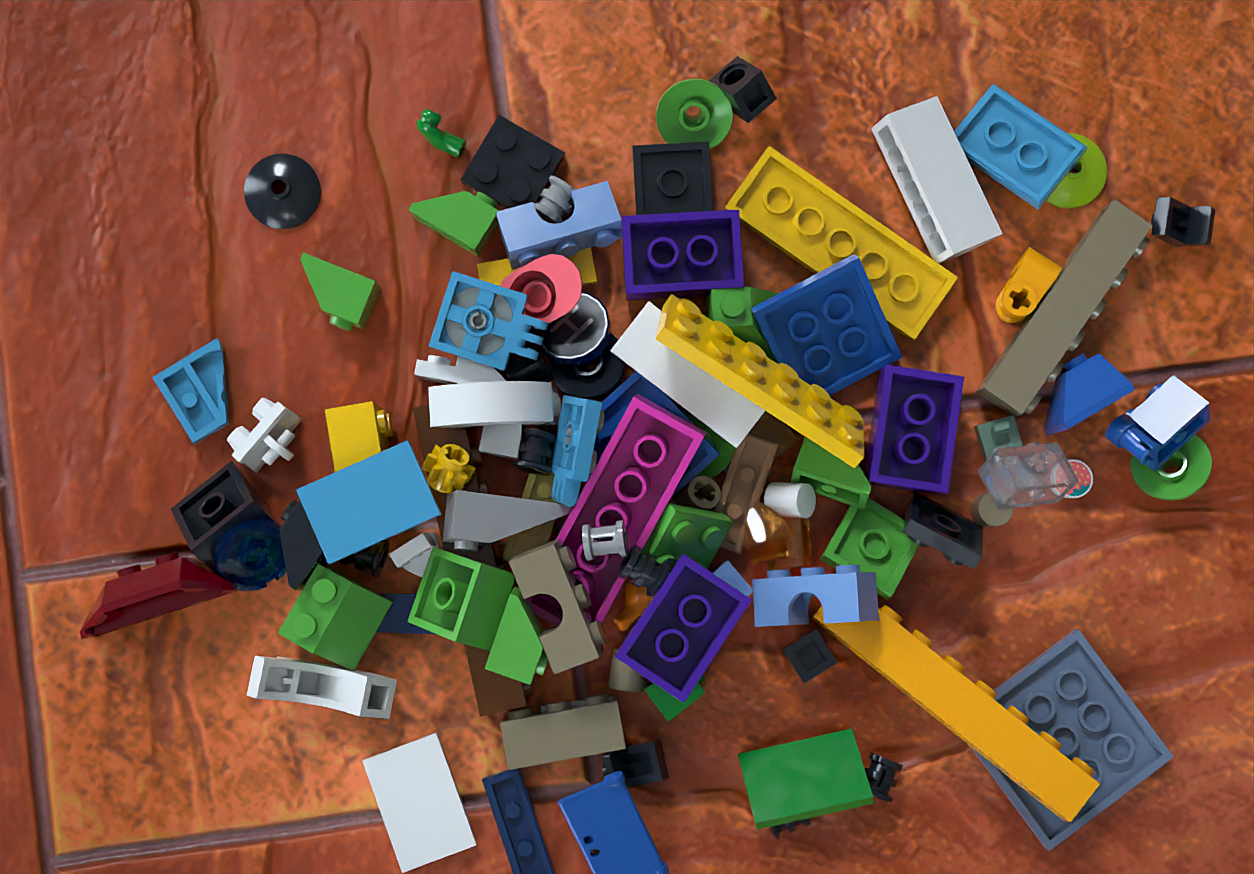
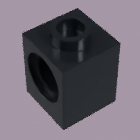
M738 56L709 80L718 85L731 103L733 114L747 123L751 122L777 99L763 72Z

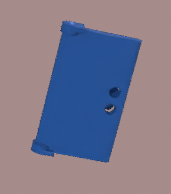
M621 771L604 776V781L558 800L557 803L593 874H668L669 868L666 862L662 860L625 784L626 779ZM591 850H592V851L599 850V852H597V853H592Z

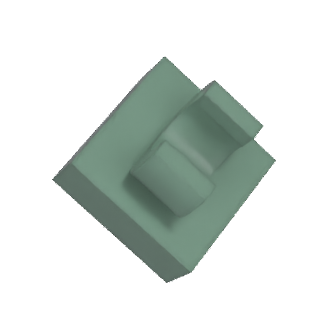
M1014 415L974 426L984 463L1025 452Z

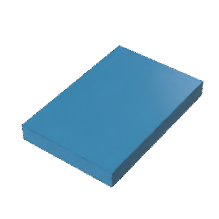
M995 84L991 85L954 130L968 162L1038 210L1087 149L1086 145Z
M409 440L296 490L328 564L335 563L442 515Z

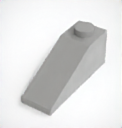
M455 490L447 494L442 542L454 543V550L478 552V546L495 542L570 514L572 506Z

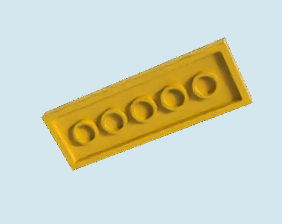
M770 146L765 150L724 209L739 210L741 223L814 274L853 254L858 256L888 325L910 341L916 339L958 279L949 270Z
M671 294L662 307L655 337L657 341L848 465L855 468L864 458V420L854 408L848 405L841 406L832 400L829 394L819 385H809L800 379L797 373L787 364H777L768 358L765 352L755 343H745L736 337L733 331L723 322L717 320L713 322L701 314L699 308L687 299L680 300Z

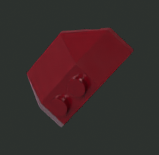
M177 552L154 559L156 566L144 570L141 569L140 564L118 570V578L107 581L79 631L81 639L98 637L242 590L240 582L228 579L225 575L215 574L205 564L193 558H179Z

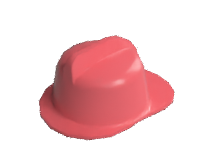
M549 254L513 271L504 278L500 286L529 295L523 315L550 323L575 308L581 297L583 283L580 271L571 260L562 255Z

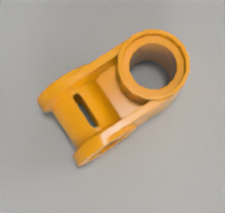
M1028 247L1010 274L1011 277L996 299L995 312L997 316L1008 324L1021 322L1036 308L1041 298L1058 277L1062 267ZM1014 297L1020 300L1018 304L1019 309L1012 307Z

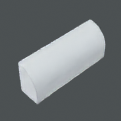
M937 96L887 114L871 128L934 261L941 264L1003 234Z
M648 301L610 351L737 448L765 410L657 341L655 337L662 311Z

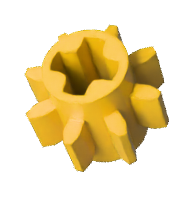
M446 444L442 448L435 445L432 453L427 455L422 465L424 471L430 472L427 482L433 489L442 493H450L454 489L463 490L465 484L469 482L475 471L474 467L467 465L470 456L466 450L455 444Z

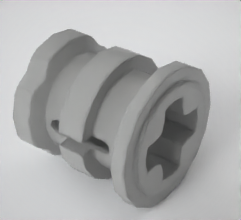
M551 175L548 179L551 183L550 188L542 191L540 194L542 200L540 203H534L539 216L549 223L556 224L562 223V216L564 214L568 215L573 207L570 206L572 203L571 191L576 189L565 181Z

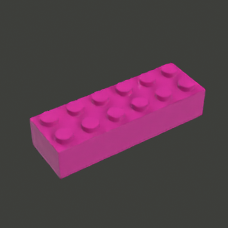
M639 394L634 396L581 492L577 503L574 505L556 540L560 538L563 547L569 546L576 562V569L572 571L578 585L583 583L589 593L591 606L587 608L593 622L599 621L600 624L604 621L627 577L622 579L617 576L619 566L624 557L617 553L595 556L594 560L587 561L583 549L582 526L590 524L592 528L616 525L617 521L624 520L628 538V551L633 545H638L642 551L707 434L705 430ZM613 539L599 540L598 542L612 541ZM537 594L528 597L536 615L554 625L562 622V607L553 596Z

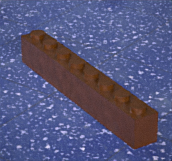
M429 404L414 407L413 412L424 461L427 455L432 453L435 445L441 448L446 444L458 445L466 450L470 456L467 465L475 468L469 482L465 484L462 491L490 494L487 481L480 482L477 467L483 466L482 456L479 451V444H471L468 429L475 428V426L453 429L430 427ZM430 486L442 514L437 517L441 540H443L447 494L449 493L439 492ZM442 542L443 549L507 571L504 558L496 557L493 544L495 542L478 546V552L454 550V543ZM465 645L480 716L528 705L527 696L534 695L532 683L529 685L486 670L485 666L490 651Z

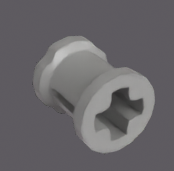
M624 520L617 521L616 525L595 528H592L590 524L582 526L583 549L587 561L594 560L595 556L619 553L621 557L628 556V538ZM613 539L612 541L598 542L599 540Z

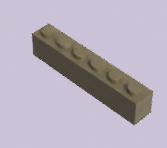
M1115 199L1104 206L1062 266L1058 277L1050 289L1041 298L1036 308L1028 315L976 392L1010 416L1014 415V417H1017L1024 412L1030 414L1042 398L1038 391L1045 381L1051 383L1062 370L1064 364L1060 362V359L1067 349L1072 352L1084 338L1086 333L1081 329L1089 318L1095 320L1106 306L1107 301L1103 297L1111 287L1115 290L1128 274V270L1124 267L1132 256L1137 258L1147 247L1150 239L1145 236L1153 225Z

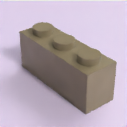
M608 693L585 697L586 704L571 707L570 700L547 704V711L532 714L531 707L508 711L509 718L502 719L500 722L508 770L626 749L617 698L609 700Z

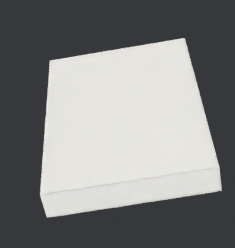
M438 732L362 761L402 873L477 845L475 834Z

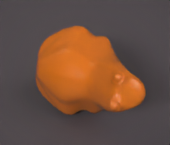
M631 579L625 588V605L618 615L613 618V621L621 631H625L643 613L653 596L649 597L646 595V588L644 586L637 588L632 585Z

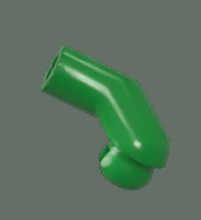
M427 108L424 109L420 120L417 119L416 121L417 130L434 148L460 158L465 150L467 141L437 128L442 120L441 115Z

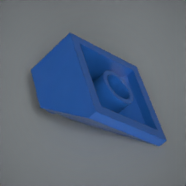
M1082 353L1066 362L1064 367L1067 371L1055 379L1044 431L1049 436L1068 430L1132 392L1135 388L1101 354H1096L1087 359L1085 354Z

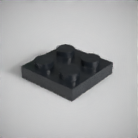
M498 115L460 180L462 184L476 192L487 195L506 209L530 202L538 203L541 198L540 194L550 183L549 177L551 175L554 176L565 157V152Z
M709 141L632 146L636 215L713 211Z
M913 492L906 505L903 532L915 544L921 547L931 546L942 552L943 556L950 562L959 566L966 564L975 569L983 556V526L917 492Z

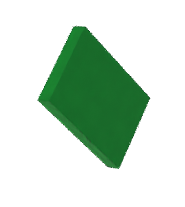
M852 729L738 754L756 830L873 804L872 791Z

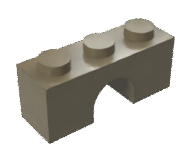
M559 538L514 556L509 563L523 598L526 599L537 594H548L557 599L562 607V622L545 629L539 636L553 673L557 674L599 658L604 650L603 644H606L605 633L600 622H593L587 608L591 606V599L583 583L578 585L572 571L576 569V562L569 546L563 547Z

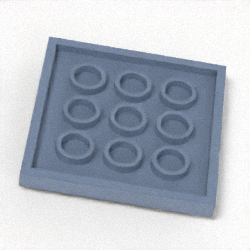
M1079 629L1072 630L994 689L998 694L994 699L1005 709L1012 705L1021 711L1030 720L1027 723L1029 728L1038 735L1042 731L1048 733L1062 745L1059 751L1071 761L1074 757H1077L1095 771L1091 777L1100 785L1071 822L1061 820L970 747L1037 839L1048 851L1052 850L1174 757Z

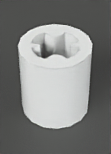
M772 482L765 491V510L773 517L809 518L814 512L816 505L815 491L807 483Z

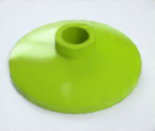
M1068 133L1086 145L1087 149L1076 163L1078 173L1069 172L1046 201L1056 207L1072 209L1090 203L1099 195L1106 182L1107 164L1103 153L1093 141L1079 134Z

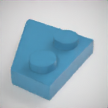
M214 339L152 377L194 444L201 442L229 424L223 345L219 339Z

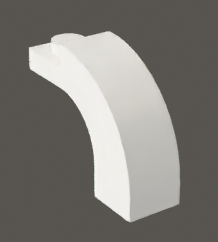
M428 355L427 361L417 359L414 372L418 379L448 385L506 381L493 367L460 356L457 357L455 367L450 366L451 359ZM484 425L479 451L483 454L520 460L519 447L523 443L522 430L524 425Z
M495 381L428 387L430 427L453 429L503 424L548 427L557 426L559 423L561 400L558 395V388L553 387L549 382Z
M255 656L247 696L257 699L306 703L344 711L361 717L389 719L397 680L357 669L353 671L346 667L279 656L277 658Z

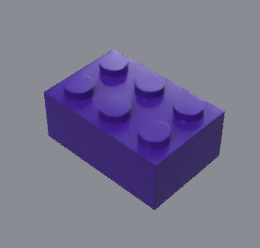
M739 210L622 216L626 301L668 299L671 294L677 298L707 296L711 289L744 287Z
M885 365L879 370L864 475L870 485L933 495L948 493L964 376L893 365Z
M681 554L664 583L653 596L615 653V657L684 703L752 599L686 555Z

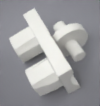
M261 398L254 406L252 412L260 421L252 432L240 426L227 438V441L235 451L232 456L256 473L265 463L271 466L279 455L290 461L294 454L286 447L295 438L292 431L302 420L277 401L275 404L266 398Z

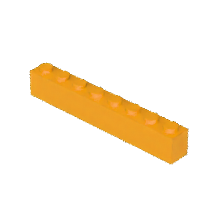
M883 605L881 609L878 607L879 621L824 623L823 607L821 606L812 618L817 624L1061 820L1071 822L1100 785L1091 777L1095 771L1077 757H1074L1072 761L1059 751L1062 745L1055 738L1044 731L1040 735L1027 726V723L1030 721L1027 716L1012 705L1005 709L994 700L998 694L980 680L975 684L963 675L966 669L958 661L949 655L941 658L931 650L934 643L916 629L912 634L899 624L903 619L888 606Z

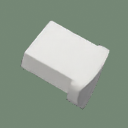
M435 532L421 533L389 555L397 568L403 567L407 571L423 577L432 547L440 548Z

